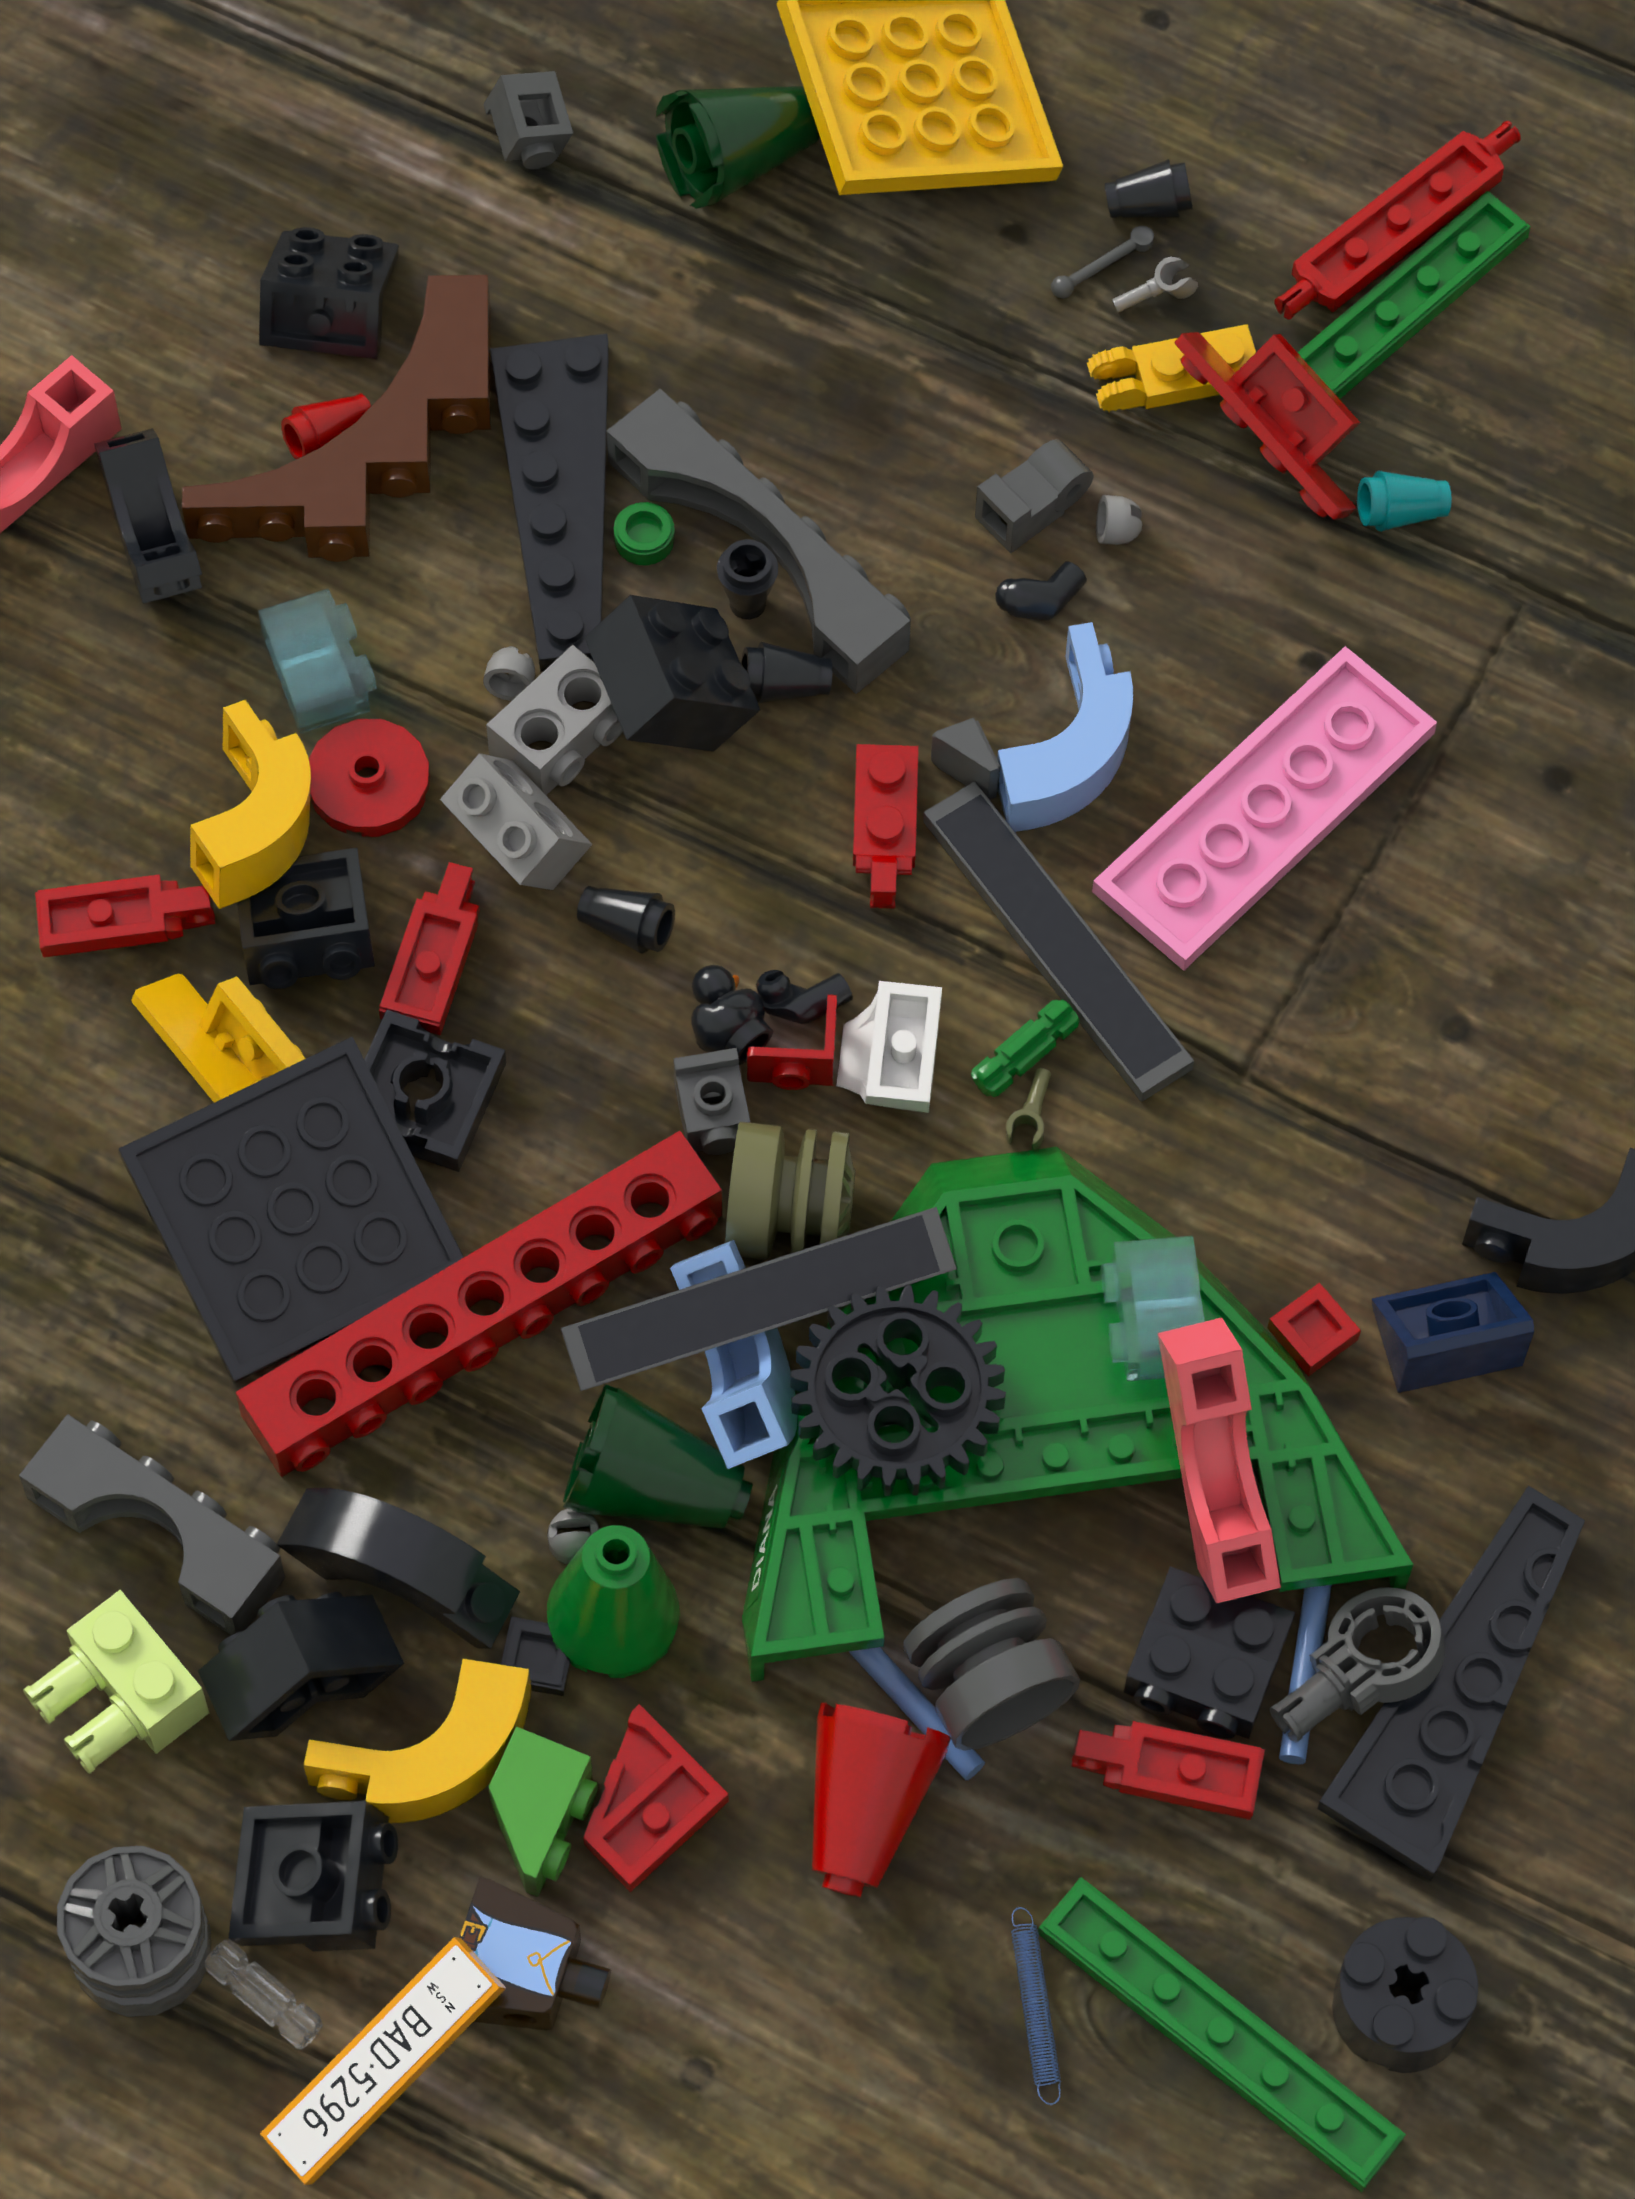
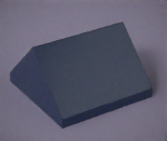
M1496 1272L1372 1298L1373 1312L1398 1393L1523 1366L1535 1332L1533 1319Z

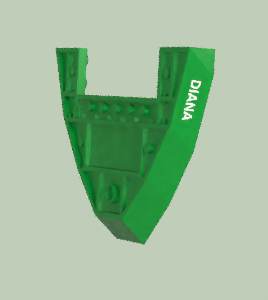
M1051 1147L931 1163L891 1220H897L937 1207L957 1269L910 1284L913 1290L914 1302L923 1304L926 1297L934 1290L938 1292L937 1310L943 1313L957 1302L961 1303V1326L975 1320H980L983 1323L982 1335L976 1344L988 1341H995L997 1344L996 1358L989 1364L1004 1366V1383L994 1388L1006 1392L1004 1409L992 1411L1000 1417L998 1434L982 1433L988 1441L986 1455L982 1457L965 1451L969 1459L968 1473L962 1475L948 1465L945 1467V1487L941 1489L927 1475L920 1477L918 1495L913 1496L905 1480H896L891 1495L884 1496L881 1478L873 1476L863 1491L857 1489L858 1471L853 1468L849 1469L841 1477L835 1478L833 1476L834 1454L815 1461L813 1458V1445L819 1436L800 1439L798 1435L799 1422L806 1416L797 1415V1430L793 1440L787 1446L773 1452L742 1614V1625L751 1682L764 1680V1663L884 1647V1632L866 1521L1182 1478L1157 1333L1218 1318H1223L1243 1352L1252 1410H1248L1246 1413L1247 1442L1252 1468H1256L1263 1508L1272 1530L1281 1584L1279 1591L1389 1577L1391 1588L1405 1590L1413 1563L1316 1395H1314L1295 1360L1284 1347L1175 1235L1060 1148ZM904 1287L888 1291L890 1301H899ZM876 1296L864 1299L867 1305L875 1304ZM851 1304L839 1307V1309L848 1315L851 1313ZM828 1323L826 1328L830 1330L831 1328ZM896 1338L886 1345L887 1349L898 1355H909L919 1348L912 1340L906 1338ZM861 1348L858 1350L859 1353L865 1354L877 1365L876 1357L869 1349ZM853 1376L844 1377L835 1383V1387L846 1394H858L868 1387L860 1378ZM887 1381L886 1393L889 1394L896 1389ZM906 1386L900 1391L909 1399L910 1388ZM937 1386L928 1393L933 1400L943 1404L952 1403L961 1397L957 1390L949 1386ZM795 1390V1395L802 1393ZM919 1415L920 1423L928 1432L934 1433L938 1430L937 1427L931 1426ZM895 1424L886 1425L877 1431V1435L881 1439L890 1443L902 1442L910 1436L905 1428Z

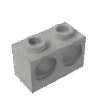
M574 645L568 648L486 724L489 754L513 760L545 795L557 785L565 786L569 784L581 771L585 758L600 744L608 746L613 743L623 732L595 663ZM580 701H589L596 704L587 710H578L571 707ZM536 741H547L553 744L544 750H534L528 747Z
M479 753L440 799L520 885L553 890L592 846V843L513 760Z

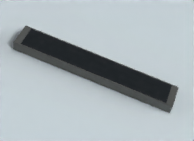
M975 781L924 812L923 823L1060 999L1065 1000L1071 1005L1079 1017L1081 1026L1141 1102L1193 1070V1058Z
M937 1207L560 1329L580 1391L827 1312L831 1305L839 1308L851 1304V1294L855 1292L863 1299L876 1296L878 1286L883 1285L888 1292L956 1270L957 1268Z

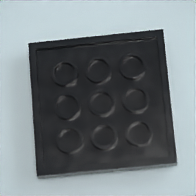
M353 1036L118 1149V1153L233 1384L330 1337L464 1258Z

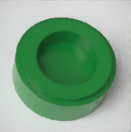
M639 502L629 505L618 514L614 523V543L618 553L625 560L636 565H652L665 559L672 551L675 542L674 522L671 515L663 507L654 503Z

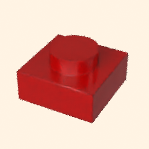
M1320 1282L1272 1316L1267 1327L1308 1377L1357 1342L1361 1333L1359 1327Z

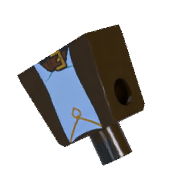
M480 1876L459 1938L471 1948L506 1989L474 2022L537 2030H552L563 1998L600 2009L608 1988L611 1969L576 1959L581 1943L580 1925L574 1920L491 1879Z

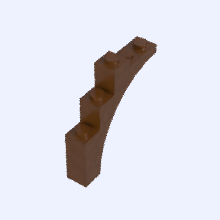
M488 275L428 276L423 317L407 359L388 389L364 415L324 446L275 470L231 482L182 487V511L188 538L220 543L231 538H263L268 541L280 542L292 537H306L309 558H323L328 561L341 562L353 557H369L370 494H385L390 497L401 498L414 493H430L431 431L445 430L453 434H466L474 430H491V305Z

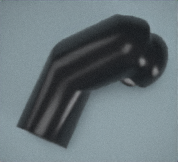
M1065 561L1047 581L1027 578H1009L1002 581L997 587L995 600L999 608L1007 611L1011 616L1042 621L1051 620L1086 584L1087 578L1077 565Z

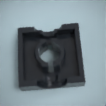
M386 1010L364 1060L412 1155L459 1172L506 1066L505 1050L472 1039L471 1043L467 1045L444 1041L425 1030L419 1020ZM434 1069L436 1081L442 1085V1088L438 1094L430 1099L417 1100L414 1110L416 1122L409 1120L411 1115L409 1096L405 1095L403 1089L409 1082H413L421 1077H428L430 1070Z

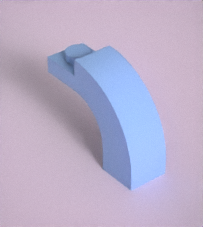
M1093 622L1068 626L1065 657L1079 709L1074 721L1063 732L1049 740L998 750L997 760L1000 764L998 792L1005 820L1014 832L1047 826L1064 820L1082 810L1109 785L1124 758L1128 744L1133 705L1131 673L1128 671L1114 674L1109 646L1107 643L1098 645Z
M732 1240L675 1263L670 1269L680 1290L745 1269L746 1267L735 1241ZM778 1328L706 1350L705 1354L712 1381V1395L710 1400L701 1409L727 1469L787 1446L796 1434L797 1415L791 1412V1397L795 1396V1390L790 1388L791 1371Z

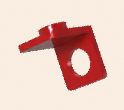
M827 995L824 1050L749 1047L747 1052V1080L750 1082L773 1083L776 1087L785 1090H801L809 1085L833 1086L837 995Z

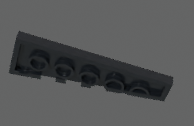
M606 333L491 348V363L540 672L545 671L572 645L594 662L584 637L602 621L609 375L608 335Z
M1527 1487L1439 1620L1445 1642V1659L1438 1676L1426 1689L1417 1695L1397 1702L1384 1703L1321 1798L1318 1810L1429 1881L1433 1879L1585 1522L1584 1519L1534 1488ZM1427 1639V1640L1425 1641V1643H1426V1651H1427V1649H1428V1646H1429V1643H1430V1639Z

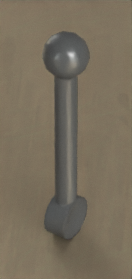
M1146 226L1135 227L1128 241L1070 276H1057L1051 284L1053 295L1057 298H1067L1073 293L1076 285L1132 251H1148L1152 248L1154 242L1153 231Z

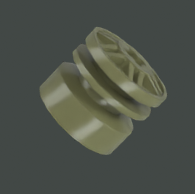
M740 1121L733 1155L725 1243L734 1240L741 1257L768 1260L777 1232L790 1233L791 1253L806 1249L808 1235L821 1236L820 1244L846 1236L850 1229L855 1184V1169L849 1148L850 1133L833 1131L828 1160L816 1158L817 1129H807L802 1139L798 1156L785 1155V1140L782 1126Z

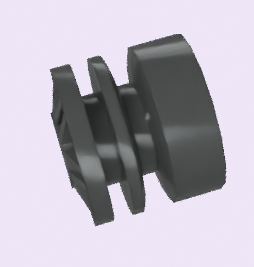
M1020 1578L996 1581L955 1598L915 1626L904 1640L903 1650L912 1665L921 1667L918 1678L922 1686L930 1690L946 1688L937 1699L935 1710L955 1748L963 1751L992 1745L1028 1729L1066 1703L1079 1688L1080 1678L1060 1642L1052 1638L1036 1640L1045 1630L1047 1618L1042 1610L1032 1607L1035 1596L1028 1583Z
M145 1846L114 1847L89 1858L68 1879L57 1905V1934L81 1989L101 2008L126 2017L155 2016L182 2004L201 1984L212 1958L211 1928L201 1898L189 1872L170 1855ZM141 1912L145 1924L141 1928L130 1924L122 1932L118 1921L122 1917L134 1920Z

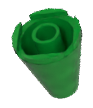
M620 1525L603 1527L587 1539L555 1581L547 1603V1623L556 1649L560 1648L570 1659V1664L573 1667L587 1672L588 1669L598 1673L609 1674L608 1678H625L652 1667L667 1654L679 1623V1601L675 1588L644 1538L635 1530Z

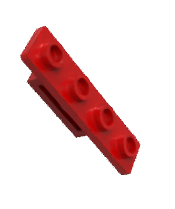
M1199 332L1182 333L1174 341V344L1184 354L1180 361L1186 371L1201 384L1206 385L1209 382L1223 397L1220 406L1224 413L1237 426L1243 429L1249 426L1263 442L1260 446L1262 455L1275 469L1282 473L1289 471L1302 485L1303 489L1299 492L1300 496L1312 511L1320 517L1325 518L1328 515L1335 520L1348 517L1356 510V506L1318 464L1360 424V421L1281 334L1273 335L1237 372L1228 365Z

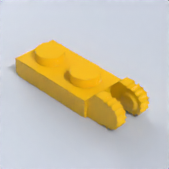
M1248 324L1200 333L1235 372L1256 353ZM1177 338L1133 346L1132 350L1123 346L1111 348L1109 351L1104 350L1092 355L1088 359L1089 362H1087L1090 376L1094 380L1099 379L1101 381L1108 378L1136 376V379L1127 378L1101 386L1102 388L1098 390L1096 396L1100 409L1103 408V411L1125 410L1140 406L1150 409L1220 394L1209 382L1206 385L1201 384L1186 371L1180 361L1184 354L1174 344Z

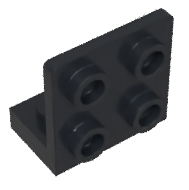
M309 227L283 231L260 280L259 345L377 359L381 350L383 293L397 262L399 245L383 242L381 238L369 234H359L345 238L328 236L321 230Z

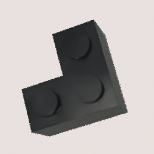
M331 1592L316 1599L296 1600L293 1595H286L269 1601L258 1610L259 1618L247 1629L227 1637L218 1645L219 1653L199 1669L198 1673L228 1740L236 1741L276 1737L317 1702L364 1698L398 1670L404 1662L373 1595L343 1597L341 1592Z

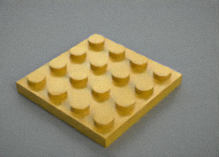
M778 0L776 5L839 195L1057 180L1063 164L1005 0Z

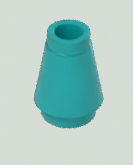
M1377 471L1373 477L1362 478L1357 493L1358 514L1364 526H1375L1380 532L1436 519L1437 517H1447L1452 504L1451 489L1446 480L1436 481L1435 479Z

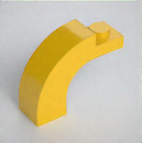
M246 700L223 707V751L251 790V794L233 809L191 824L190 867L219 909L256 895L280 879L290 869L302 851L308 835L310 822L311 772L308 755L297 733L277 740L271 724L265 719L260 721Z
M463 1659L454 1703L448 1717L434 1734L412 1747L394 1751H380L309 1739L304 1761L308 1784L316 1786L317 1792L338 1800H354L357 1798V1793L365 1794V1801L387 1815L389 1823H407L424 1820L457 1808L472 1799L490 1784L516 1726L524 1728L532 1692L529 1669Z

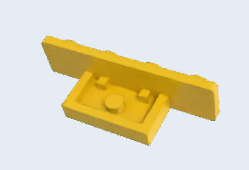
M175 974L138 988L131 999L134 1006L213 1102H217L305 1059L301 1050L291 1042L267 1013L263 1004L251 994L237 976L218 983L209 1004L205 1002L182 974Z

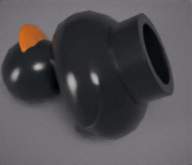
M719 965L705 966L695 974L692 982L693 995L700 1003L691 1015V1025L696 1043L699 1048L708 1053L737 1048L739 1065L747 1062L748 1048L765 1047L773 1035V1030L764 1021V1003L758 993L752 989L736 990L740 981L738 975H732L730 971Z

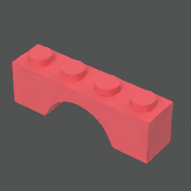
M72 355L27 393L19 420L8 437L0 445V533L95 453V443L110 440L122 429L114 390Z
M1223 1318L1157 1333L1197 1569L1216 1603L1281 1588L1272 1530L1256 1485L1247 1442L1246 1413L1248 1410H1252L1242 1348Z

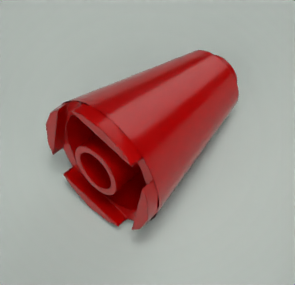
M821 1703L817 1716L812 1871L825 1875L822 1888L859 1898L862 1896L864 1886L878 1888L948 1752L951 1740L949 1735L927 1727L926 1735L911 1732L912 1727L908 1725L909 1721L847 1705L836 1704L834 1708L827 1703Z

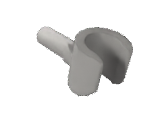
M1176 257L1164 258L1157 265L1154 278L1112 299L1117 312L1119 313L1164 292L1177 299L1190 297L1198 287L1197 281L1189 277L1181 279L1172 285L1174 275L1188 268L1189 264Z

